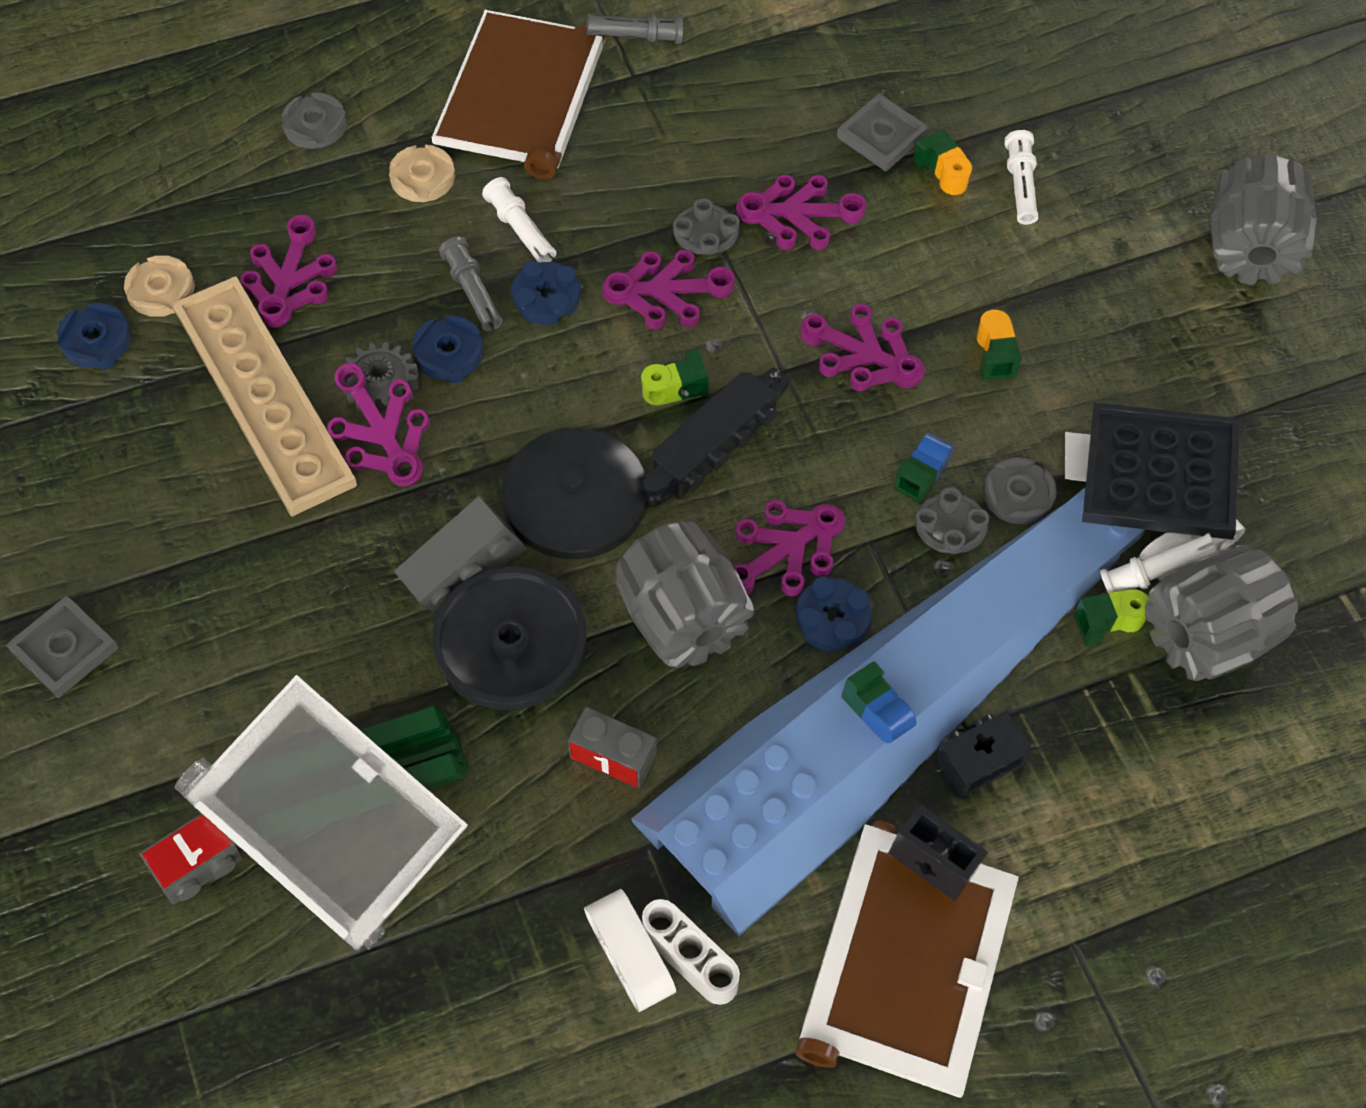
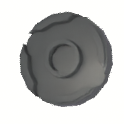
M319 92L310 93V97L303 98L301 95L294 98L285 106L281 114L283 132L290 142L299 147L315 149L331 145L343 136L347 127V119L339 100L331 95Z
M1012 457L998 462L988 473L983 485V498L989 510L999 519L1011 524L1028 525L1040 521L1049 514L1056 499V483L1051 473L1045 467L1042 469L1035 465V461L1028 458Z

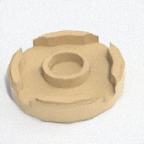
M415 145L407 147L397 153L390 162L389 177L392 188L400 197L409 201L428 202L437 200L445 195L454 184L455 169L452 158L443 149L436 146L425 145V148H416Z
M153 256L147 258L148 262L134 265L125 277L124 290L129 304L138 313L150 317H164L176 313L172 303L194 294L195 283L192 274L186 264L180 259L171 256Z

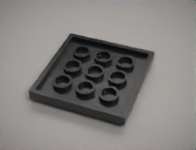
M1094 403L1082 522L1195 536H1205V534L1209 533L1212 538L1234 540L1237 516L1240 418Z

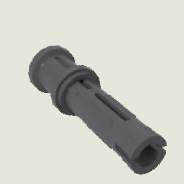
M588 14L586 33L587 35L645 38L649 43H654L655 40L674 41L675 44H681L683 17L682 15H677L675 18L657 17L656 14H650L646 18Z
M458 236L450 238L440 246L439 253L442 259L448 262L453 281L461 284L481 323L482 329L484 331H492L489 325L490 321L494 329H497L503 323V319L496 310L479 277L480 266L477 260L471 258L468 252L469 245L465 238Z

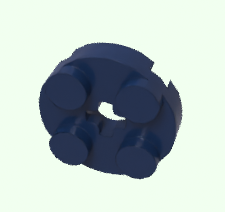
M529 261L523 265L522 271L516 275L512 283V301L515 308L517 307L521 311L523 318L535 324L551 325L558 323L560 317L568 313L569 316L572 315L580 302L579 282L574 269L569 266H563L554 262ZM550 289L555 293H548L547 297H541L540 291Z
M104 303L87 304L88 309L78 313L76 309L69 312L62 319L57 330L58 341L65 358L81 367H98L103 370L113 367L116 364V359L124 354L131 341V330L123 314L116 307ZM97 331H100L101 336L96 339L90 340L87 337L88 334L94 335Z
M452 315L445 316L446 320L434 322V319L424 323L414 336L413 349L415 363L423 373L434 379L447 380L449 383L454 384L462 382L466 375L472 373L479 366L483 357V344L479 331L472 322ZM450 344H455V350L451 352H443L440 348L441 346L448 347Z
M828 577L815 579L813 584L802 592L797 602L795 619L800 630L803 632L802 636L813 647L828 652L842 651L843 647H848L853 643V646L857 645L866 636L870 625L871 609L869 606V596L863 590L844 580L830 579ZM837 609L843 615V618L836 617L834 622L827 620L828 614L824 611Z

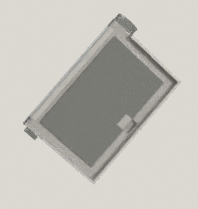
M297 675L213 765L204 758L197 760L184 772L175 785V789L356 951L363 945L370 950L386 932L381 927V924L468 827L462 819Z

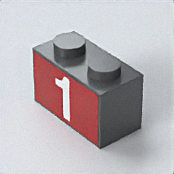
M585 707L568 738L569 756L571 759L638 789L641 788L657 757L656 737L588 707Z
M202 813L139 853L172 905L179 900L185 901L192 898L200 891L202 885L214 877L219 878L227 875L235 868L236 863L243 859L234 842Z

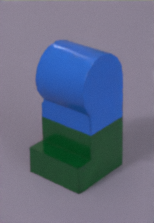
M928 432L923 437L916 451L914 450L908 460H905L898 469L894 490L922 504L949 462L954 446ZM906 479L920 486V489L911 488L907 484Z
M873 661L847 678L841 698L882 741L891 743L915 727L917 721L911 707L897 696L898 694L883 678L884 671Z

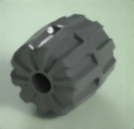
M1264 153L1262 156L1250 158L1246 156L1236 160L1235 165L1229 170H1224L1218 178L1211 212L1210 230L1212 253L1214 258L1217 259V267L1225 276L1232 277L1237 274L1238 281L1247 285H1253L1259 279H1264L1267 284L1274 285L1280 283L1282 275L1288 272L1298 275L1304 269L1305 258L1312 256L1317 214L1311 177L1303 173V166L1293 158L1288 160L1278 157L1274 153Z
M681 521L669 525L664 524L637 539L629 546L624 556L618 560L615 567L617 574L616 584L629 614L656 655L668 666L679 668L683 667L686 663L690 666L702 664L707 661L709 654L713 652L722 654L730 649V641L736 635H745L749 630L746 620L754 616L753 604L736 569L708 530L703 526L698 527L693 521Z
M1237 545L1200 558L1159 582L1149 592L1150 600L1145 605V617L1147 621L1154 624V628L1150 631L1154 645L1165 649L1167 652L1166 662L1172 669L1178 666L1185 668L1187 679L1199 681L1204 678L1211 680L1251 663L1290 637L1296 627L1294 622L1295 614L1299 611L1297 599L1294 597L1289 583L1290 580L1286 573L1275 564L1270 555L1263 550H1252L1248 545Z

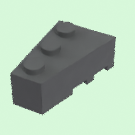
M478 496L395 569L394 572L422 605L435 612L441 607L448 595L462 582L486 570L503 567L527 551L528 548L507 523Z

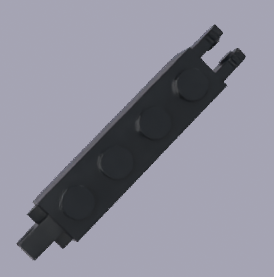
M774 367L759 377L752 373H740L653 450V470L649 473L648 477L646 476V479H643V488L647 494L646 506L658 507L662 505V502L665 503L672 495L681 499L688 491L694 492L698 489L704 477L711 470L721 468L732 451L737 447H744L750 441L753 432L761 425L767 426L774 419L777 413L776 402L788 388L789 378Z

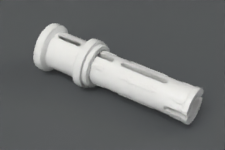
M1017 130L1005 137V147L1009 150L1007 168L1013 174L1017 221L1020 224L1028 225L1038 220L1033 171L1037 161L1036 157L1032 154L1033 134L1026 130ZM1018 140H1021L1022 145H1018ZM1023 186L1026 187L1027 198H1024Z
M504 177L490 181L483 189L482 195L487 202L492 203L496 208L498 218L511 225L537 262H551L553 259L548 253L555 257L556 250L549 244L527 215L524 201L520 197H516L510 190L509 181Z
M1208 533L1205 536L1141 560L1140 557L1130 558V563L1110 571L1102 569L1100 574L1108 593L1132 590L1138 587L1144 590L1151 585V580L1177 571L1217 551L1215 546L1199 551L1200 548L1213 544Z

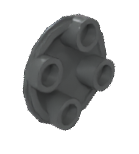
M698 199L694 202L693 207H689L678 215L673 222V234L676 241L686 250L696 254L712 255L724 252L733 246L739 235L740 220L736 215L713 205L710 200Z
M950 487L943 489L939 495H935L923 502L917 511L915 526L920 538L931 548L943 553L958 554L969 552L981 544L987 535L989 515L976 501L961 495V492L956 488Z

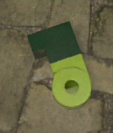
M699 349L686 351L684 361L667 364L666 366L652 364L647 366L641 374L642 396L645 401L652 405H663L708 394V374Z
M1136 589L1081 598L1074 612V617L1085 646L1100 644L1107 632L1117 630L1135 632L1140 630L1146 621L1145 605L1150 600L1149 596Z

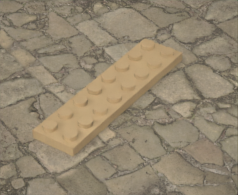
M236 276L172 303L183 327L291 517L357 486L354 475Z

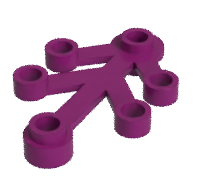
M781 175L762 194L757 192L744 194L737 202L736 214L745 223L761 224L776 236L778 247L788 250L795 246L797 233L791 227H784L773 217L783 216L810 237L809 244L812 248L823 250L829 245L830 232L824 227L817 226L807 217H841L845 223L855 224L865 215L866 201L859 194L849 193L840 199L839 204L806 203L812 197L821 198L825 196L828 186L827 179L821 175H814L808 180V184L792 195L794 193L795 180L789 175ZM779 196L784 198L790 197L784 203H772ZM787 236V237H790L791 239H787V240H786V239H783L782 237ZM816 237H822L824 239L818 240L816 239Z
M297 215L288 221L287 229L292 241L282 269L272 258L270 248L267 245L257 244L250 250L252 263L257 267H262L275 285L274 292L270 295L263 287L261 276L258 272L253 270L246 271L240 277L244 291L252 294L258 301L257 313L266 327H281L290 320L293 310L309 302L322 304L328 299L329 295L326 284L318 280L310 282L305 290L288 297L290 290L318 275L331 277L337 272L336 260L330 254H322L317 257L316 261L297 270L305 246L311 244L316 236L314 222L309 216ZM260 254H266L263 257H257ZM325 264H331L329 267H322ZM249 281H256L253 284H247ZM315 291H322L319 294H313Z
M680 250L675 254L674 260L660 271L661 257L656 252L650 251L644 253L641 256V261L629 272L610 274L602 285V294L604 299L611 304L629 305L645 317L647 327L656 330L665 325L666 313L662 307L652 306L640 297L651 295L677 313L682 326L692 328L699 323V308L693 304H687L675 294L710 292L716 298H725L734 290L735 276L728 268L716 267L709 272L707 278L673 280L679 273H688L693 270L694 254L688 250ZM681 260H688L689 262H688V263H681L680 261H681ZM650 261L655 262V264L648 265L646 263ZM658 273L651 281L639 282L646 274L654 275ZM692 314L694 317L687 318L684 315ZM659 316L660 318L655 320L650 317Z
M865 304L853 306L850 321L857 327L862 342L828 327L827 321L821 315L811 314L802 321L800 338L804 343L818 346L826 341L853 353L842 357L834 353L823 354L819 362V371L826 377H833L841 371L854 369L851 372L850 385L856 391H865L870 386L894 381L899 387L912 388L920 383L924 377L925 366L919 358L908 354L901 337L903 325L896 318L885 319L881 328V336L889 341L893 356L881 350L870 323L871 308ZM857 314H863V315H865L866 317L860 318V317H858V316H856V315H857ZM887 328H894L897 331L891 332ZM825 363H833L835 366L828 367ZM877 364L884 369L870 372V370L863 366ZM863 377L866 381H858L856 378Z
M353 363L341 365L335 373V382L343 392L352 394L372 428L348 423L342 417H335L328 423V433L338 441L351 438L382 445L389 456L367 454L360 447H352L345 454L346 463L354 470H362L366 467L387 472L390 480L401 487L414 485L423 474V463L417 456L422 432H425L430 426V418L421 409H414L408 414L407 424L409 429L401 449L395 437L404 403L408 402L413 394L411 386L401 379L391 383L389 386L390 400L385 419H383L364 387L366 375L362 369ZM358 376V382L354 386L347 385L349 377ZM400 386H405L406 393L401 397L395 396L396 389ZM416 416H424V422L421 426H413V419ZM337 424H345L343 433H334V428ZM362 453V461L358 464H353V455ZM411 464L410 473L401 475V466Z
M773 500L765 506L764 518L767 523L776 526L784 522L804 527L797 532L760 528L750 519H743L737 523L735 535L740 543L751 544L756 542L776 545L747 565H734L738 575L747 577L741 580L747 594L749 595L753 591L756 577L789 556L787 572L782 577L781 589L784 594L793 597L801 594L804 587V577L801 572L805 545L816 537L817 550L811 558L810 570L818 577H825L831 573L833 558L830 555L832 538L843 531L845 517L839 508L830 504L816 506L812 511L787 509L783 502ZM772 510H778L782 514L779 516L771 515L769 512ZM821 518H829L833 521L824 522L821 520ZM750 529L753 533L745 535L741 533V530ZM817 561H824L828 566L818 567L815 563ZM790 580L797 581L799 585L796 587H790L787 585V582Z

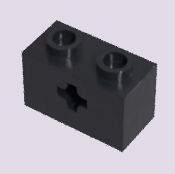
M1005 711L995 717L993 714L982 717L973 725L972 729L962 734L960 731H955L946 736L940 742L941 745L935 761L961 799L1026 765L1032 752V747L1009 713Z
M919 804L898 832L888 854L956 901L977 872L988 851Z

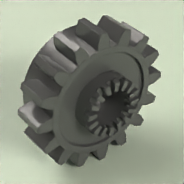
M384 342L379 349H376L373 343H369L368 351L364 352L358 347L356 349V358L346 357V363L358 365L365 373L366 384L364 387L380 413H386L390 400L389 386L393 381L401 379L406 381L412 390L419 388L417 365L413 363L410 353L403 355L402 347L399 345L393 350H389L388 342ZM358 376L349 377L347 385L354 386L358 382ZM398 387L395 391V396H403L406 393V387ZM345 393L349 404L356 402L352 394ZM356 402L357 410L361 412V409Z

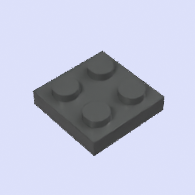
M879 93L838 128L837 138L884 171H888L916 146L917 141L927 136L929 126Z
M67 595L6 644L10 652L58 699L119 648L116 642Z

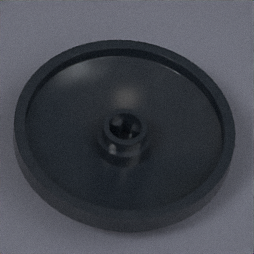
M567 428L552 431L527 443L509 463L502 483L504 512L515 534L528 546L543 554L561 559H585L599 556L624 543L639 526L646 509L647 494L643 488V479H646V476L635 454L621 441L606 433L584 428Z
M500 567L486 570L468 578L448 595L437 613L432 641L439 670L446 682L459 695L486 708L518 710L536 706L553 698L573 680L585 656L587 633L585 618L578 601L560 581L535 569Z

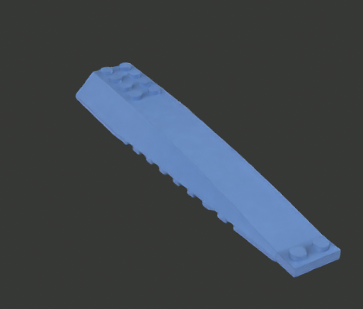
M1085 488L1082 489L1067 503L1048 514L748 722L632 818V823L657 849L665 845L712 896L711 908L739 937L857 834L889 800V797L907 782L914 774V771L926 759L928 760L938 749L940 742L946 736L956 731L963 720L975 708L977 709L987 695L1005 680L1011 670L1030 654L1035 645L1055 628L1059 620L1066 613H1069L1079 603L1081 598L1102 579L1100 570L1107 569L1109 571L1118 562L1120 555L1142 537L1145 529L1082 522ZM873 661L884 671L883 678L898 694L897 696L911 707L917 721L915 727L891 743L882 741L841 698L847 678Z

